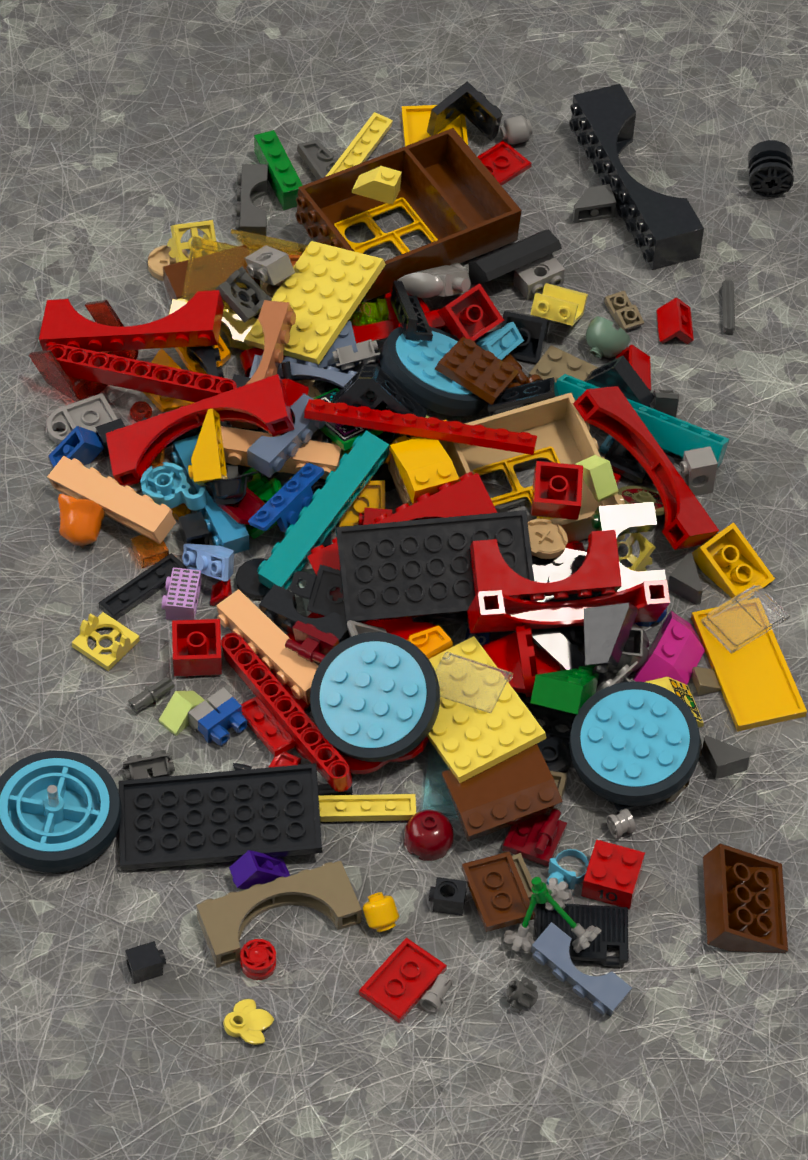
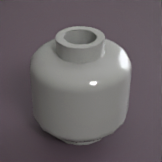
M519 115L505 119L500 132L503 140L506 139L510 145H515L529 140L530 135H532V127L529 119Z

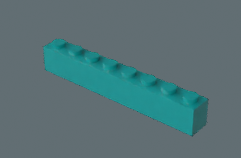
M567 374L562 375L556 382L559 396L572 393L574 400H577L587 389L600 388ZM627 399L664 452L675 453L683 459L684 451L711 446L718 463L717 467L722 464L729 438Z
M367 430L362 436H358L355 439L349 454L345 453L342 456L336 471L329 473L325 481L326 484L322 489L316 490L311 504L301 510L295 525L291 524L285 532V538L281 543L277 542L270 558L267 561L264 560L258 567L257 572L260 583L269 589L276 584L288 590L294 573L302 571L309 562L307 556L311 555L310 551L322 545L390 455L388 443Z

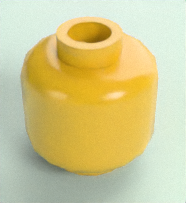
M382 892L368 896L369 901L363 905L362 909L369 928L382 932L395 927V922L399 919V913L393 897L383 896Z

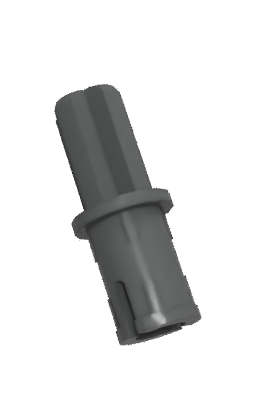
M165 677L151 687L146 686L144 691L128 700L129 706L137 714L148 705L157 703L159 697L174 688L173 681L169 677Z

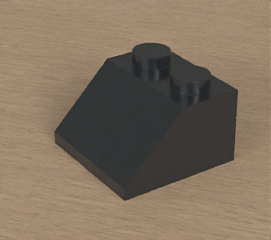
M509 310L504 311V321L501 324V328L507 323L514 322L524 340L510 354L515 359L538 363L546 342L550 320Z

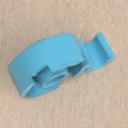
M164 462L163 466H158L154 469L151 466L141 477L143 495L149 496L158 505L165 504L171 509L185 503L188 509L196 511L204 508L207 504L205 488H200L197 494L192 495L190 484L187 483L182 467L174 463Z

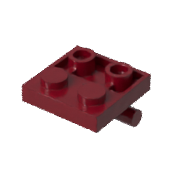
M297 621L293 626L296 641L288 639L285 643V648L298 653V656L320 664L323 658L339 644V639L332 633L318 630L312 624Z
M552 809L549 816L542 814L512 825L502 850L510 851L514 855L521 853L523 858L549 867L550 858L554 857L567 829V822L559 820L561 812L558 809Z

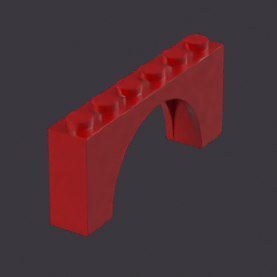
M616 530L592 531L588 536V550L582 566L571 576L550 583L531 581L514 572L503 559L499 551L497 539L473 541L470 545L475 596L477 592L502 590L503 594L512 598H530V601L545 600L546 596H554V599L568 598L569 594H578V597L592 596L593 592H601V595L615 593L622 587Z

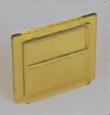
M231 229V234L242 245H246L247 249L257 251L267 245L288 255H302L308 245Z
M193 236L181 299L189 301L197 291L215 290L242 266L248 273L245 257L257 250ZM236 283L239 288H248L244 283ZM223 300L224 309H228L232 311L234 314H236L232 309H230V306Z

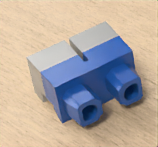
M224 687L207 698V702L204 700L188 712L189 726L194 731L198 730L202 733L207 743L214 741L222 746L230 739L228 729L232 727L237 733H240L247 728V720L242 714V706Z

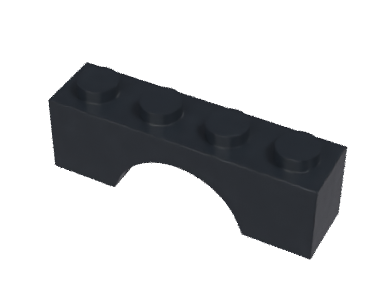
M276 584L273 585L259 603L260 610L275 625L282 627L290 634L294 633L293 626L295 623L300 621L305 624H312L322 632L332 633L339 639V643L350 638L345 616L336 612L321 618L302 616L297 612L295 594Z

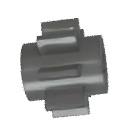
M524 976L521 978V981L517 979L512 980L506 989V996L509 997L507 1002L519 1011L523 1009V1006L531 1008L538 999L537 986L533 984V981Z

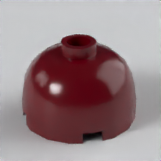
M423 810L417 812L409 819L404 830V844L410 854L414 853L419 856V859L424 861H434L443 858L453 846V827L449 819L441 812Z

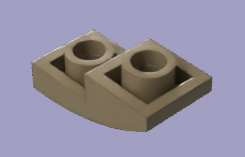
M625 290L604 298V303L610 314L624 331L644 325L636 305L631 304Z

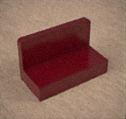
M247 488L244 498L238 503L218 506L237 523L250 525L248 520L265 502Z

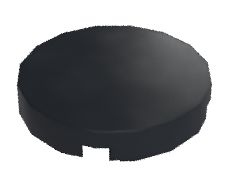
M251 559L239 567L236 574L237 588L247 598H260V600H263L270 591L268 587L259 582L257 572L260 564L268 559Z
M546 733V739L537 743L550 771L566 773L572 764L569 742L563 737H556L553 733Z

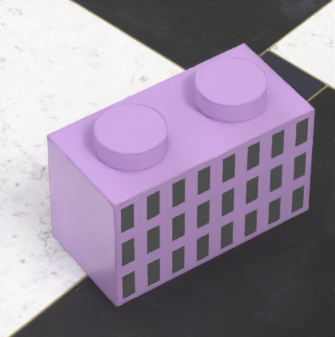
M173 568L171 577L167 576L166 591H168V594L163 595L162 609L166 612V619L195 620L202 585L200 570Z

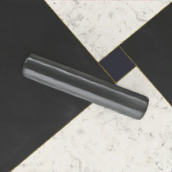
M726 280L722 282L723 332L725 334H733L735 332L733 281Z

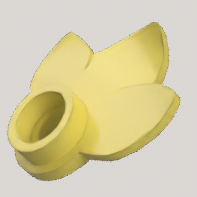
M245 999L235 1004L233 1012L226 1015L223 1025L228 1035L241 1037L246 1043L258 1045L265 1043L262 1031L272 1025L274 1018L269 1012L256 1009L254 1000Z

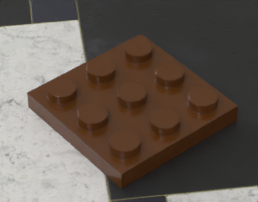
M462 337L435 367L437 371L491 405L494 404L519 374V371L514 369L511 364L503 362L495 357L492 352L482 349L473 340L466 339L465 337Z

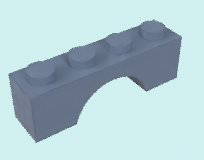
M303 394L290 407L294 430L277 437L261 436L247 449V463L249 466L270 478L276 471L278 472L282 469L284 463L290 457L296 455L298 449L304 443L310 441L312 435L318 429L323 428L326 423L325 421L304 418V411L308 400H314L313 398Z
M551 922L532 944V957L543 966L546 964L553 969L552 973L557 979L562 982L566 980L573 986L572 990L583 999L587 997L592 1001V1006L600 1014L605 1015L606 1013L611 1017L630 995L632 987L612 971L602 976H589L580 972L573 965L569 955L572 938Z

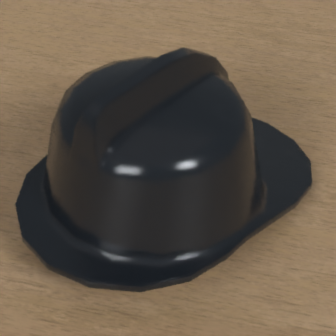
M259 471L231 479L208 481L204 485L211 486L217 505L235 504L242 500L246 494L247 478L258 474Z

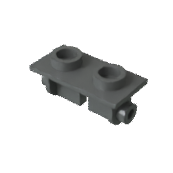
M166 750L152 752L150 757L142 758L141 755L128 757L127 761L123 762V769H129L124 771L126 780L149 778L148 769H152L153 778L171 775L170 772L175 771L174 763L168 762L172 758V752L166 753Z

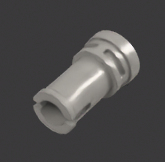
M445 974L438 975L431 989L420 1000V1005L423 1009L430 1013H437L439 1011L445 994L453 984L452 979H449L446 983L449 976Z

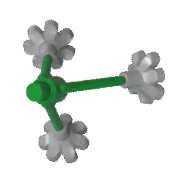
M540 877L533 878L531 881L533 894L531 895L530 905L524 921L519 925L518 929H514V931L506 930L504 942L507 944L513 943L511 949L514 951H519L520 947L524 951H531L532 944L535 941L532 939V934L528 932V924L537 903H546L545 907L548 911L555 909L572 927L571 930L577 936L576 940L572 943L575 952L579 953L581 949L588 948L590 946L588 941H593L597 934L601 932V929L593 925L584 929L579 923L576 924L563 910L565 908L563 900L569 901L571 899V893L565 892L568 888V883L562 881L558 884L557 878H550L548 885L542 882Z

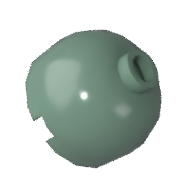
M596 316L590 322L586 331V342L591 348V354L595 357L614 358L628 347L631 339L622 328L616 330L612 327L614 324L612 321Z

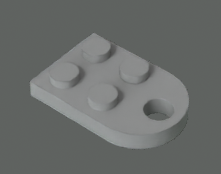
M103 393L55 410L48 417L47 432L50 439L59 445L76 426L96 432L95 427L117 420V417ZM57 428L65 429L63 432L54 431Z

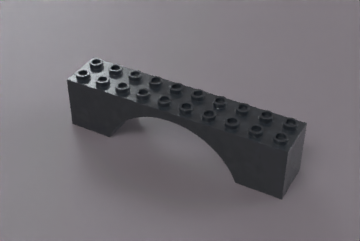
M616 84L573 95V104L570 106L572 113L569 120L570 129L572 132H575L578 144L583 146L586 158L592 162L594 172L601 178L602 185L610 184L616 200L618 214L620 218L624 219L627 231L632 233L636 247L641 249L644 261L650 265L652 270L700 258L704 227L687 198L667 196L643 186L625 170L619 159V154L622 150L633 142L636 110L622 86Z

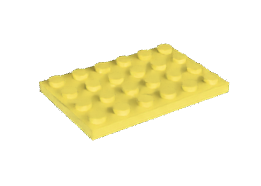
M311 241L294 265L295 273L283 281L272 297V301L289 302L296 313V322L291 327L290 340L285 345L284 355L320 364L385 267L384 260ZM257 319L244 338V341L249 346L264 349V333Z
M475 636L429 659L434 667L440 686V707L434 726L427 737L459 783L546 739L545 731Z

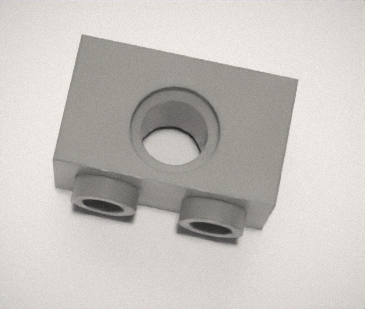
M267 245L245 257L248 265L246 269L249 275L273 286L295 273L288 254Z
M549 254L515 269L513 284L529 300L535 296V293L542 294L546 283L556 286L562 285L564 283L565 269L552 254Z
M711 446L684 451L683 461L680 462L681 477L695 496L713 493L718 463Z

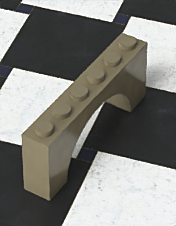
M328 862L315 869L302 870L292 876L279 877L266 884H256L249 889L230 892L223 897L207 899L197 904V919L216 968L241 961L239 942L243 931L257 916L276 907L300 905L313 908L326 915L333 922L337 930L360 924L362 909L342 862Z

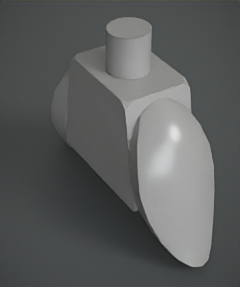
M459 263L418 271L397 280L403 282L407 294L419 298L452 296L465 293L471 286L468 272Z

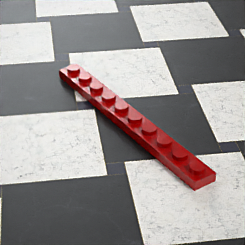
M309 399L304 411V418L530 455H534L537 444V436L531 435L528 432L518 433L503 428H486L483 425L462 424L459 421H443L435 417L424 418L414 414H399L390 410L380 411L366 406L355 407L345 403L325 402L322 399Z

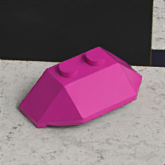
M670 611L649 649L647 660L637 671L633 680L636 682H646L670 677L687 685L691 678L692 668L697 667L705 652L692 625Z

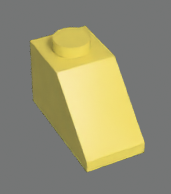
M383 166L377 167L359 175L352 193L393 205L400 191L402 172Z

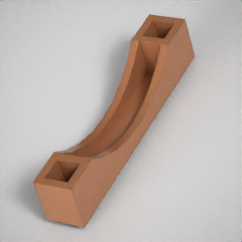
M264 300L258 317L264 333V352L258 369L246 384L277 374L279 364L283 361L285 345L290 340L291 327L296 322V313L289 302ZM230 421L232 427L258 430V426L251 423Z

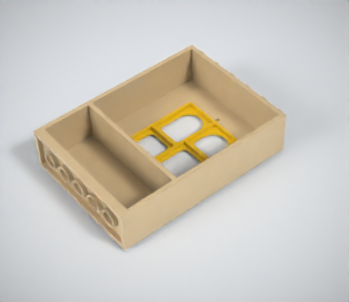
M572 393L465 423L468 425H483L486 428L493 429L503 428L511 432H528L531 435H536L537 444L534 455L439 440L451 458L458 477L472 472L473 475L478 473L479 476L497 470L505 472L512 491L491 498L494 506L522 498H527L532 506L533 486L524 488L520 485L513 469L517 464L543 458L554 463L575 465V463L593 455L601 457L598 452L597 440L592 438L589 432V423L584 421L573 405L576 400H574ZM390 450L388 470L402 503H408L411 506L413 504ZM583 480L581 509L578 520L536 517L537 519H548L556 526L560 525L567 533V543L588 539L589 534L592 531H596L592 527L591 517L598 506L625 504L622 495L618 494L597 502Z

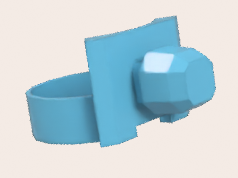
M567 849L560 852L556 858H550L548 869L550 876L547 879V884L549 885L550 878H557L558 884L565 881L568 883V888L574 890L575 884H579L584 880L586 872L576 877L575 872L561 868L557 862L563 857L575 856L581 859L586 867H588L589 861L582 852L575 849Z

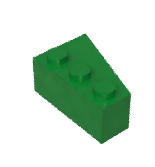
M580 666L579 669L537 674L530 703L578 714L582 705L596 693L599 674L594 673L593 669Z

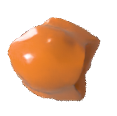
M62 493L59 494L60 535L76 546H86L94 543L100 533L106 511L92 500L76 499Z

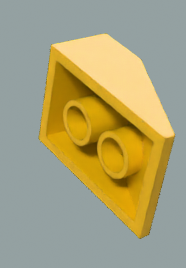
M208 409L191 457L192 465H188L190 479H193L199 486H208L204 485L208 481L228 479L220 416L214 409Z
M417 437L390 445L389 448L412 504L417 503V498L426 493L433 495L439 492L438 488L446 483L451 482L453 485L459 482L453 462L439 440Z
M734 522L692 552L694 561L701 571L737 603L747 601L775 579Z

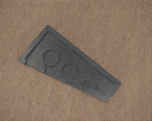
M317 140L300 143L297 146V152L317 180L324 178L337 162L333 159L334 155Z

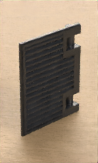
M537 903L536 940L552 922L572 938L569 947L571 960L601 961V965L621 967L629 961L628 907L565 904L563 910L576 924L579 923L584 929L591 925L601 929V932L597 934L593 941H588L590 943L588 948L581 949L579 953H576L572 943L576 940L577 936L571 930L572 927L555 909L548 911L545 907L546 903ZM607 948H618L619 957L607 956Z

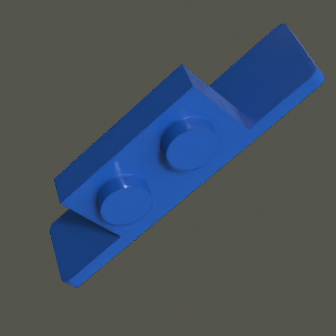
M306 463L248 520L249 524L266 531L277 521L280 531L286 532L291 524L295 525L298 521L301 510L311 504L314 495L311 486L325 473L324 469L311 463Z

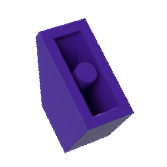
M248 850L229 867L234 884L237 888L244 890L256 884L262 885L272 882L279 877L290 876L283 858H272L266 854Z

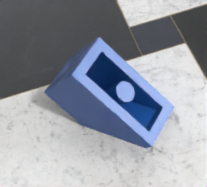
M76 426L48 456L53 467L57 465L63 456L71 460L75 458L83 465H87L101 453L104 447L96 432Z

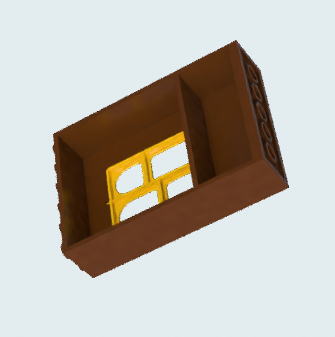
M452 128L298 187V197L296 198L297 212L295 216L297 222L306 229L308 236L318 243L364 254L370 248L386 242H392L402 255L384 261L386 265L361 302L363 303L390 292L393 280L397 281L405 275L445 265L460 264L517 241L522 210L455 129ZM380 166L402 172L400 191L394 204H388L352 193L359 175ZM402 207L414 221L409 225L384 233L373 220V217ZM363 222L375 235V238L366 242L354 243L346 238L345 231L348 227ZM421 230L431 243L410 251L400 237L413 231Z

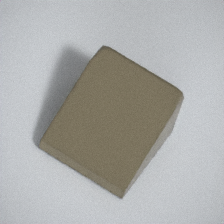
M692 668L691 678L698 695L721 691L722 688L713 669Z

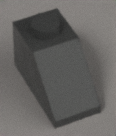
M610 184L589 187L574 205L573 223L615 217L616 200Z

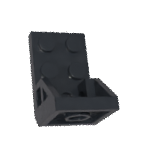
M364 365L338 391L331 402L345 403L355 407L366 406L370 409H375L383 400L386 408L392 412L414 414L424 418L427 414V410L378 365Z

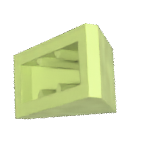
M593 455L575 463V465H583V480L597 502L618 494V487L609 460Z
M175 691L160 716L159 723L177 736L189 726L188 712L202 703L204 699L195 691Z

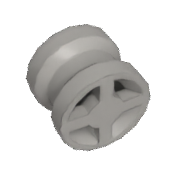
M628 809L621 810L617 815L610 814L607 816V825L614 838H620L626 832L629 834L635 832V822Z

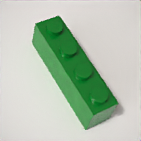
M272 130L254 135V153L260 164H267L268 181L283 210L297 207L298 187L303 185L276 132Z

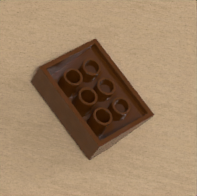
M537 744L462 783H459L450 769L441 772L468 842L551 812L552 809H559L563 803L554 778Z
M721 843L703 856L707 945L738 952H788L782 864Z

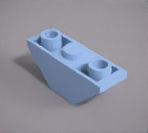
M184 544L182 560L187 569L200 570L202 574L222 581H228L233 575L234 550L215 545Z

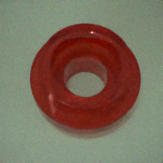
M144 401L135 402L130 409V417L136 422L141 421L144 417L149 419L153 414L152 408Z

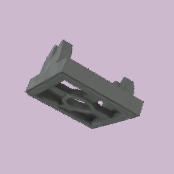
M243 266L232 273L225 282L215 289L220 290L223 300L244 323L260 313L264 300L272 301L270 296L260 288ZM236 283H244L248 290L240 289ZM238 294L245 295L248 302L242 301ZM255 295L259 300V303L256 306L252 302L251 296Z

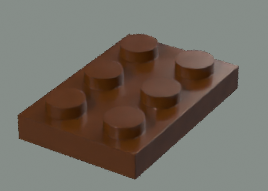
M510 851L462 864L461 870L486 932L524 921L530 900ZM533 910V913H532V916H531L530 920L535 919V912H534V910Z

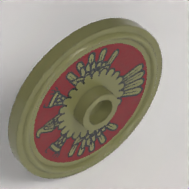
M624 486L618 489V495H622L625 504L654 502L656 516L665 514L658 491L642 486Z

